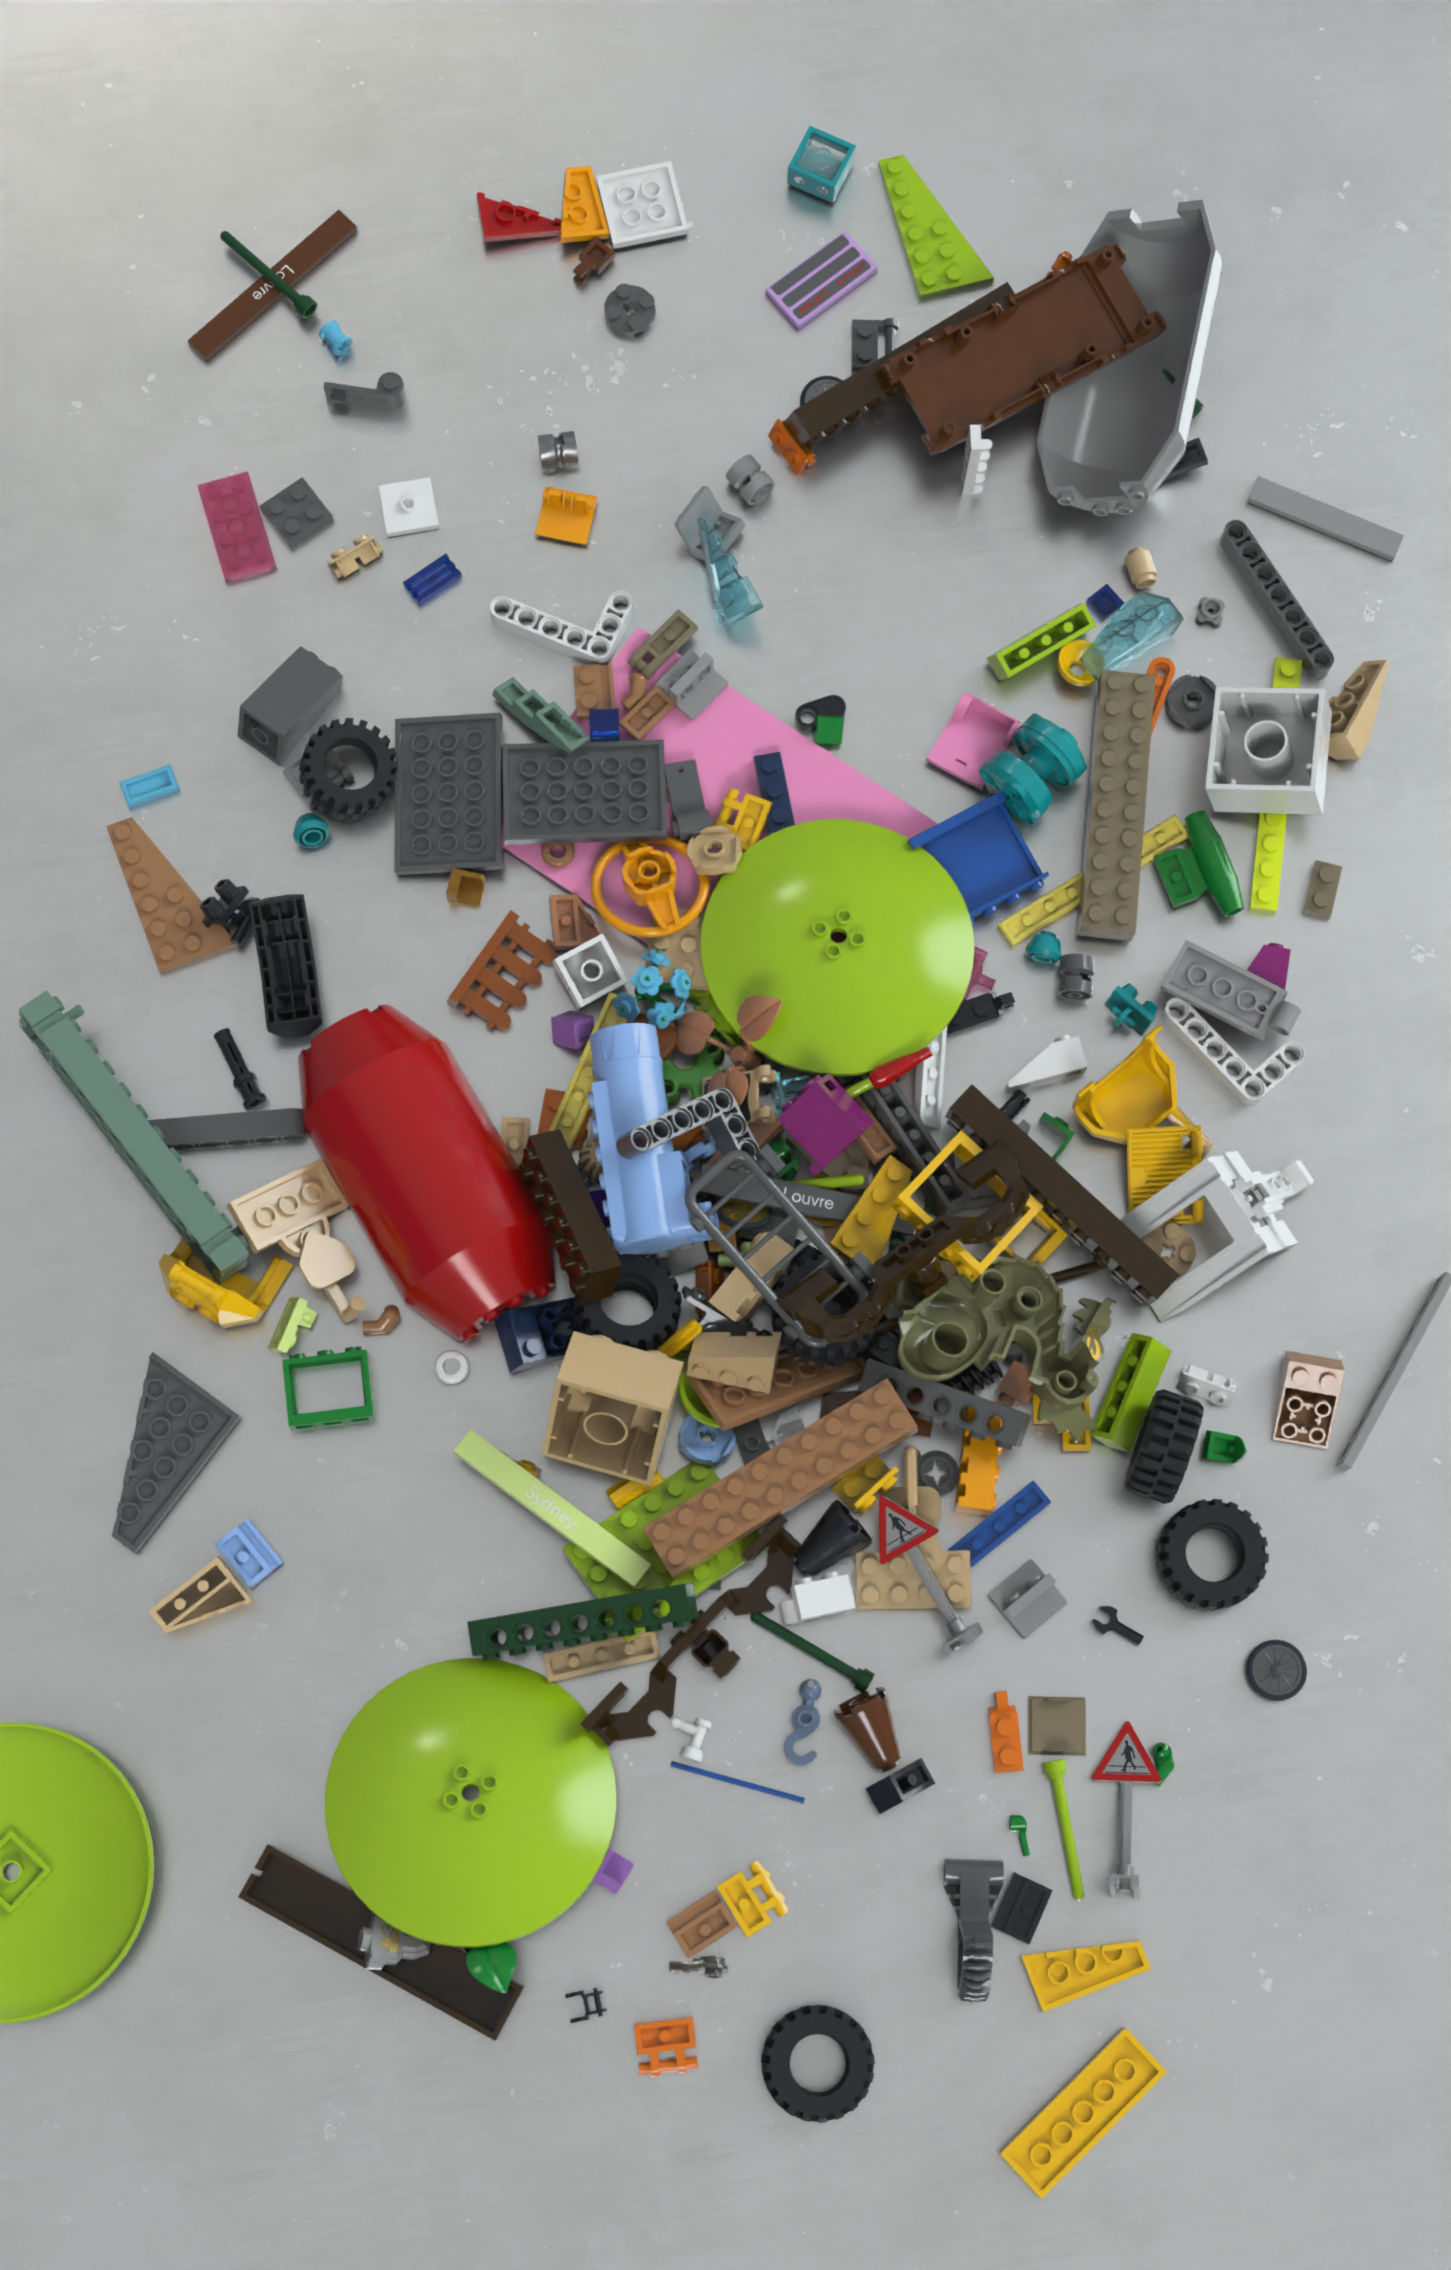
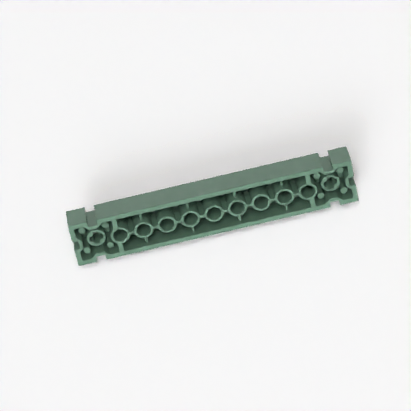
M47 990L20 1007V1028L30 1041L37 1046L46 1062L196 1257L203 1262L206 1270L216 1283L221 1285L245 1268L247 1264L246 1259L249 1255L247 1251L249 1245L242 1237L241 1230L237 1226L230 1231L232 1223L224 1213L219 1214L214 1208V1205H216L211 1195L207 1191L202 1192L197 1186L199 1182L195 1174L190 1169L186 1171L180 1164L182 1159L173 1147L170 1149L163 1142L165 1137L156 1125L154 1127L150 1125L146 1120L148 1115L140 1104L135 1105L133 1103L127 1086L123 1082L118 1083L113 1077L115 1074L110 1064L106 1060L102 1062L96 1055L98 1050L90 1039L85 1040L79 1033L81 1028L76 1019L85 1013L83 1008L77 1005L63 1014L62 1011L65 1008L57 996L52 997Z

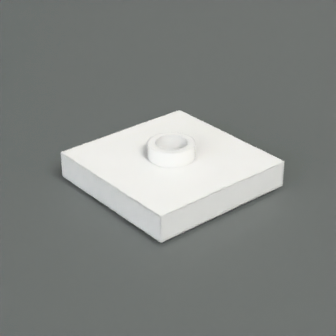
M430 477L378 485L387 537L439 529Z

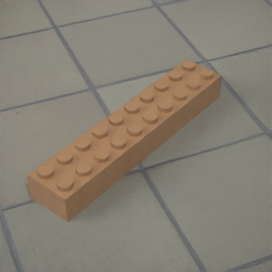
M888 1378L644 1526L643 1530L675 1581L769 1524L780 1514H785L917 1433L918 1426Z

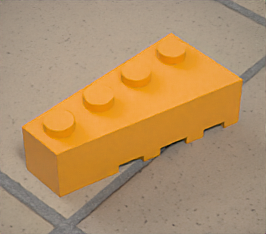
M968 1407L965 1410V1421L969 1423L976 1416L973 1407ZM999 1416L993 1417L990 1421L991 1430L997 1432L1002 1427V1420ZM963 1428L959 1479L956 1486L953 1513L987 1517L992 1510L995 1511L997 1494H994L995 1482L998 1483L1000 1466H997V1455H1001L1002 1448L995 1445L996 1439L986 1436L985 1441L968 1436L970 1430Z

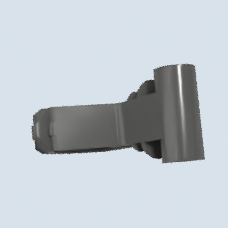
M944 1859L943 1887L958 1917L957 1992L962 2001H969V2003L985 2002L989 1996L994 1945L993 1933L989 1923V1913L993 1911V1905L1003 1887V1860Z

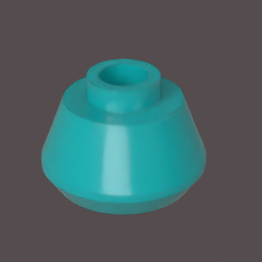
M306 813L300 816L296 821L293 831L295 842L307 848L320 846L330 834L328 824L315 813Z
M1041 931L1040 934H1035L1025 948L1029 958L1042 963L1054 964L1062 956L1060 941L1056 938V934L1049 931Z

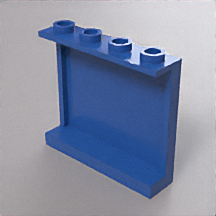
M1002 791L907 841L912 850L919 847L926 850L948 872L965 901L971 924L975 923V917L981 914L987 917L999 910L997 905L1005 901L1009 905L1022 897L1020 893L1027 889L1032 893L1045 885L1043 881L1049 876L1048 871L1044 874L1042 873L1004 805L1007 799Z

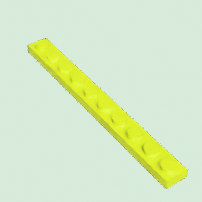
M1276 657L1271 688H1300L1302 660ZM1258 813L1249 910L1273 914L1277 912L1287 814Z

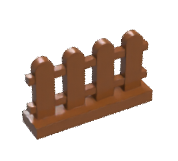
M512 910L507 914L447 1000L455 1008L459 1003L465 1006L463 1011L467 1014L472 1010L488 1022L486 1027L490 1030L494 1026L499 1030H506L510 1026L511 1018L505 1013V1010L509 1005L514 1008L523 1007L527 998L520 989L524 983L532 987L539 985L542 975L535 969L540 961L546 965L553 964L552 961L557 958V952L551 947L553 942L549 939L543 942L528 931L530 928L528 924L524 923L523 926L517 924L519 915ZM505 938L511 940L507 948L501 945ZM517 945L534 956L530 964L512 953ZM490 959L496 962L492 970L486 967ZM502 967L519 978L515 986L497 975ZM475 981L481 984L476 992L470 988ZM486 989L504 1000L499 1008L482 997Z

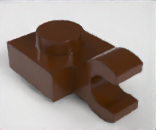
M595 237L579 254L581 263L573 270L576 274L573 280L582 285L592 271L599 275L615 258V252Z

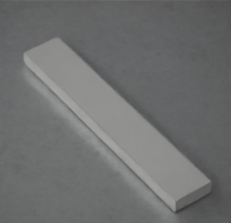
M1258 476L1247 501L1391 561L1394 560L1404 537L1402 534Z

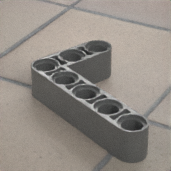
M718 1088L623 1134L616 1142V1148L620 1156L625 1159H633L706 1124L722 1156L732 1150H741L757 1160L754 1154L760 1150L734 1096L726 1088ZM735 1161L729 1167L738 1170L745 1167V1165L740 1161Z

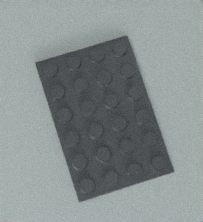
M501 712L395 719V761H398V769L395 774L397 775L395 780L394 872L396 875L451 872L452 868L465 871L503 869V716Z
M664 740L586 742L572 753H568L552 743L503 744L504 845L667 840Z

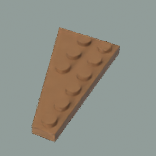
M132 817L106 826L160 974L238 946L230 941L231 936L223 926L212 924L207 928L202 923L206 917L199 907L202 901Z
M801 1356L778 1362L769 1394L687 1376L688 1364H683L682 1372L722 1431L858 1381L862 1378L866 1363L862 1358L856 1357L851 1362L843 1359L841 1366L833 1367L832 1362L825 1364V1368L817 1367V1362L810 1361L809 1365L802 1363Z

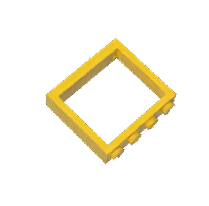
M961 1130L890 1206L900 1214V1219L910 1223L915 1228V1232H918L932 1222L933 1219L910 1196L952 1152L966 1163L983 1150ZM997 1175L985 1182L1001 1198L1003 1197L1007 1186ZM1029 1193L1030 1197L1020 1214L1022 1218L980 1263L957 1241L938 1254L956 1266L960 1275L963 1273L969 1280L974 1282L1044 1206Z

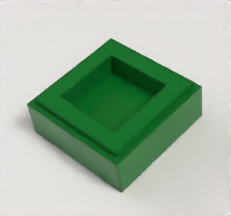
M816 715L813 741L818 744H841L844 718L842 716Z

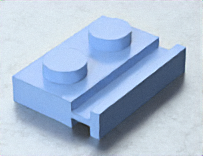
M248 1518L215 1543L250 1589L273 1572L275 1568L283 1564Z

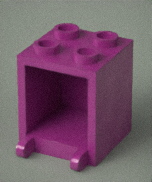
M830 1073L822 1078L820 1075H817L800 1089L803 1095L799 1093L781 1107L784 1113L778 1118L779 1122L815 1159L809 1167V1171L812 1174H818L824 1167H827L874 1123L872 1118Z

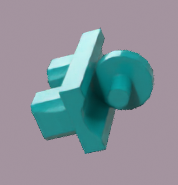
M1130 983L1122 988L1118 985L1105 1002L1112 1009L1110 1012L1118 1018L1114 1025L1119 1028L1124 1023L1130 1029L1134 1028L1143 1035L1156 1018L1154 1015L1158 1007L1151 1001H1146L1141 1005L1135 1000L1138 992Z

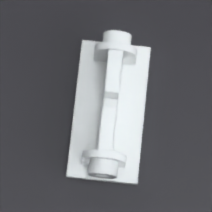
M1192 1364L1183 1366L1180 1374L1181 1377L1176 1385L1177 1389L1189 1395H1196L1207 1399L1216 1405L1229 1407L1237 1392V1384L1233 1383V1379L1214 1373L1211 1381L1207 1380L1209 1371Z

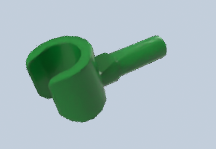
M1011 1815L1009 1817V1829L1011 1832H1019L1023 1856H1028L1030 1851L1026 1838L1027 1822L1021 1815Z

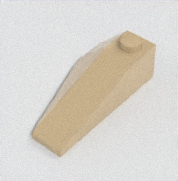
M1387 660L1364 661L1344 683L1346 687L1338 697L1332 696L1329 700L1332 719L1328 756L1336 760L1359 759L1370 740L1389 665Z

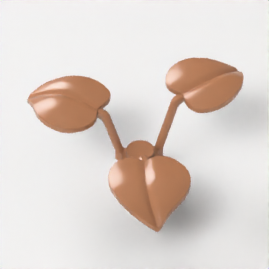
M755 995L747 998L742 1003L737 1013V1022L742 1026L739 1033L746 1046L738 1045L731 1048L709 1037L714 1030L715 1022L709 1014L703 1011H691L679 1019L675 1027L677 1034L676 1045L682 1053L688 1056L697 1055L704 1049L706 1041L729 1052L732 1063L736 1065L728 1067L726 1073L718 1072L714 1074L708 1084L707 1093L718 1088H726L732 1093L738 1106L742 1104L748 1091V1079L743 1071L754 1070L761 1064V1055L753 1049L750 1041L761 1039L769 1031L779 1014L783 1003L782 1000Z

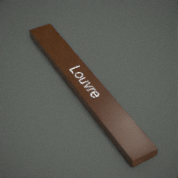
M337 210L277 262L271 270L293 287L357 231V226L340 210ZM261 276L188 340V345L207 362L284 294L265 277Z

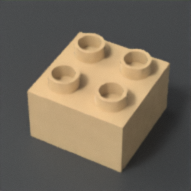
M574 1331L556 1378L542 1455L651 1486L667 1437L684 1362L669 1358L660 1351H643L615 1343L603 1335L590 1336Z

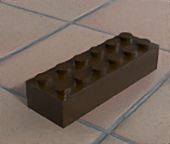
M561 1130L529 1136L526 1148L523 1150L522 1162L519 1165V1174L521 1179L525 1180L528 1185L531 1201L537 1205L540 1222L546 1226L549 1232L550 1244L552 1248L557 1250L560 1267L563 1271H566L569 1277L572 1293L577 1295L580 1304L611 1297L622 1264Z

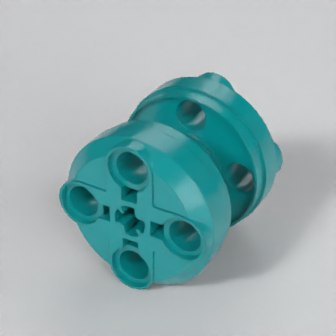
M1033 713L1014 734L1015 745L1023 756L1021 759L1001 750L992 755L978 770L985 787L989 791V796L1002 791L1007 799L1004 803L1007 811L1030 825H1033L1040 819L1052 804L1051 793L1043 782L1045 779L1057 786L1068 787L1087 769L1074 736L1066 729L1060 728L1036 713Z

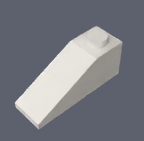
M1064 1035L1056 1038L1054 1043H1051L1007 1082L1005 1087L1006 1094L1013 1093L1017 1089L1024 1090L1084 1074L1088 1066L1079 1037L1070 1038V1035Z

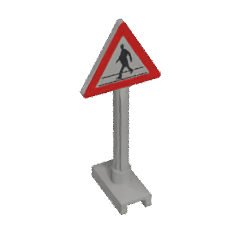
M882 1495L879 1497L880 1563L885 1564L902 1553H907L947 1622L946 1627L952 1638L942 1646L946 1653L950 1655L964 1643H972L983 1633V1630L978 1622L966 1627L961 1617L958 1618L917 1547L921 1542L937 1534L939 1528Z
M1126 1721L1093 1773L1092 1780L1119 1782L1121 1784L1119 1864L1116 1865V1874H1109L1111 1897H1117V1889L1122 1892H1129L1133 1889L1134 1898H1140L1139 1875H1134V1865H1131L1133 1783H1161V1777L1129 1721Z

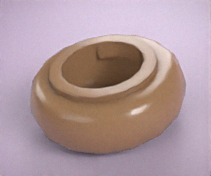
M572 843L543 844L541 851L543 861L548 866L559 869L568 866L572 862L575 853ZM561 846L566 850V854L561 858H554L550 854L551 849Z

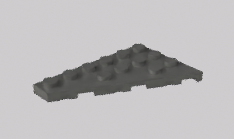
M154 1352L149 1356L146 1379H144L143 1394L140 1398L134 1437L131 1441L130 1456L127 1460L123 1480V1490L120 1503H118L117 1518L112 1532L113 1538L135 1554L241 1418Z

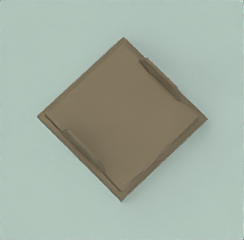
M1028 1696V1754L1086 1756L1085 1697Z

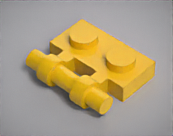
M729 788L727 796L722 799V809L718 820L715 819L712 826L729 828L731 833L739 836L742 850L746 851L758 842L772 802L746 793L741 803L736 801L739 791ZM732 810L739 811L734 826L727 824Z
M759 1860L749 1866L755 1876L749 1881L746 1880L741 1871L717 1886L747 1938L772 1922L766 1913L769 1909L774 1908L779 1917L789 1911L783 1902L785 1900L781 1892H777L769 1879L771 1877L769 1871L763 1869ZM757 1885L761 1886L768 1898L762 1904L752 1890Z

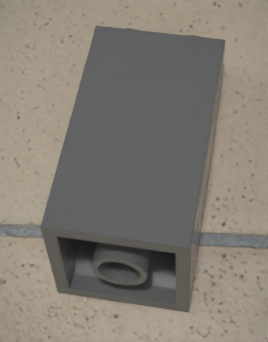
M300 646L240 705L237 736L280 766L339 694L343 675L335 667L321 661L315 653L307 651Z

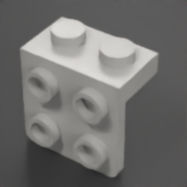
M702 486L675 521V527L692 556L717 565L746 526L743 519L723 512L710 488Z

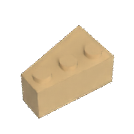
M771 1231L763 1232V1234L759 1233L751 1242V1248ZM775 1235L754 1253L747 1262L762 1278L794 1248ZM791 1260L766 1281L771 1289ZM735 1266L734 1270L708 1302L731 1320L737 1322L751 1319L765 1298L740 1269Z
M701 1332L693 1341L689 1355L687 1376L769 1394L776 1370L782 1332H773L772 1336H757L756 1332H747L746 1336H731L730 1332Z
M217 1556L148 1610V1612L166 1634L246 1605L254 1600L222 1559Z

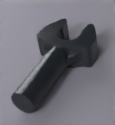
M250 897L241 904L244 918L230 939L235 945L239 946L252 926L249 902L260 900L259 898Z
M1100 1606L1098 1608L1101 1613L1108 1616L1109 1621L1107 1624H1102L1096 1619L1091 1620L1096 1632L1104 1635L1106 1632L1114 1631L1139 1646L1144 1636L1119 1622L1117 1609L1112 1606Z

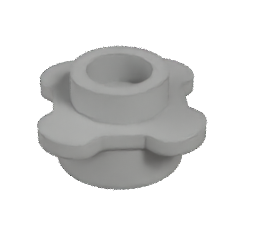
M1201 598L1199 601L1201 607L1200 612L1197 613V619L1200 622L1210 621L1214 625L1220 624L1223 620L1221 613L1225 608L1224 602L1216 598Z

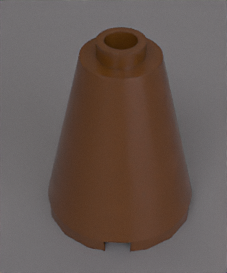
M884 1687L875 1688L877 1694L869 1695L868 1691H865L864 1694L860 1693L839 1705L841 1711L834 1709L833 1713L874 1769H881L882 1772H886L898 1765L897 1761L901 1758L888 1693Z

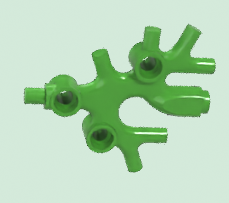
M709 1036V1037H711V1038H713V1039H715V1040L721 1042V1040H720L719 1038H717V1037H715V1036ZM706 1041L704 1049L696 1055V1063L687 1070L677 1068L670 1057L664 1061L662 1066L666 1094L671 1093L666 1095L667 1106L674 1105L679 1101L681 1096L680 1088H688L691 1091L692 1100H695L702 1096V1078L713 1076L718 1072L726 1073L727 1068L718 1070L715 1066L724 1059V1050Z

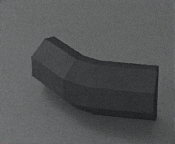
M304 894L275 896L249 902L262 980L267 1030L286 1039L308 1036L322 1025L323 1021L315 957Z

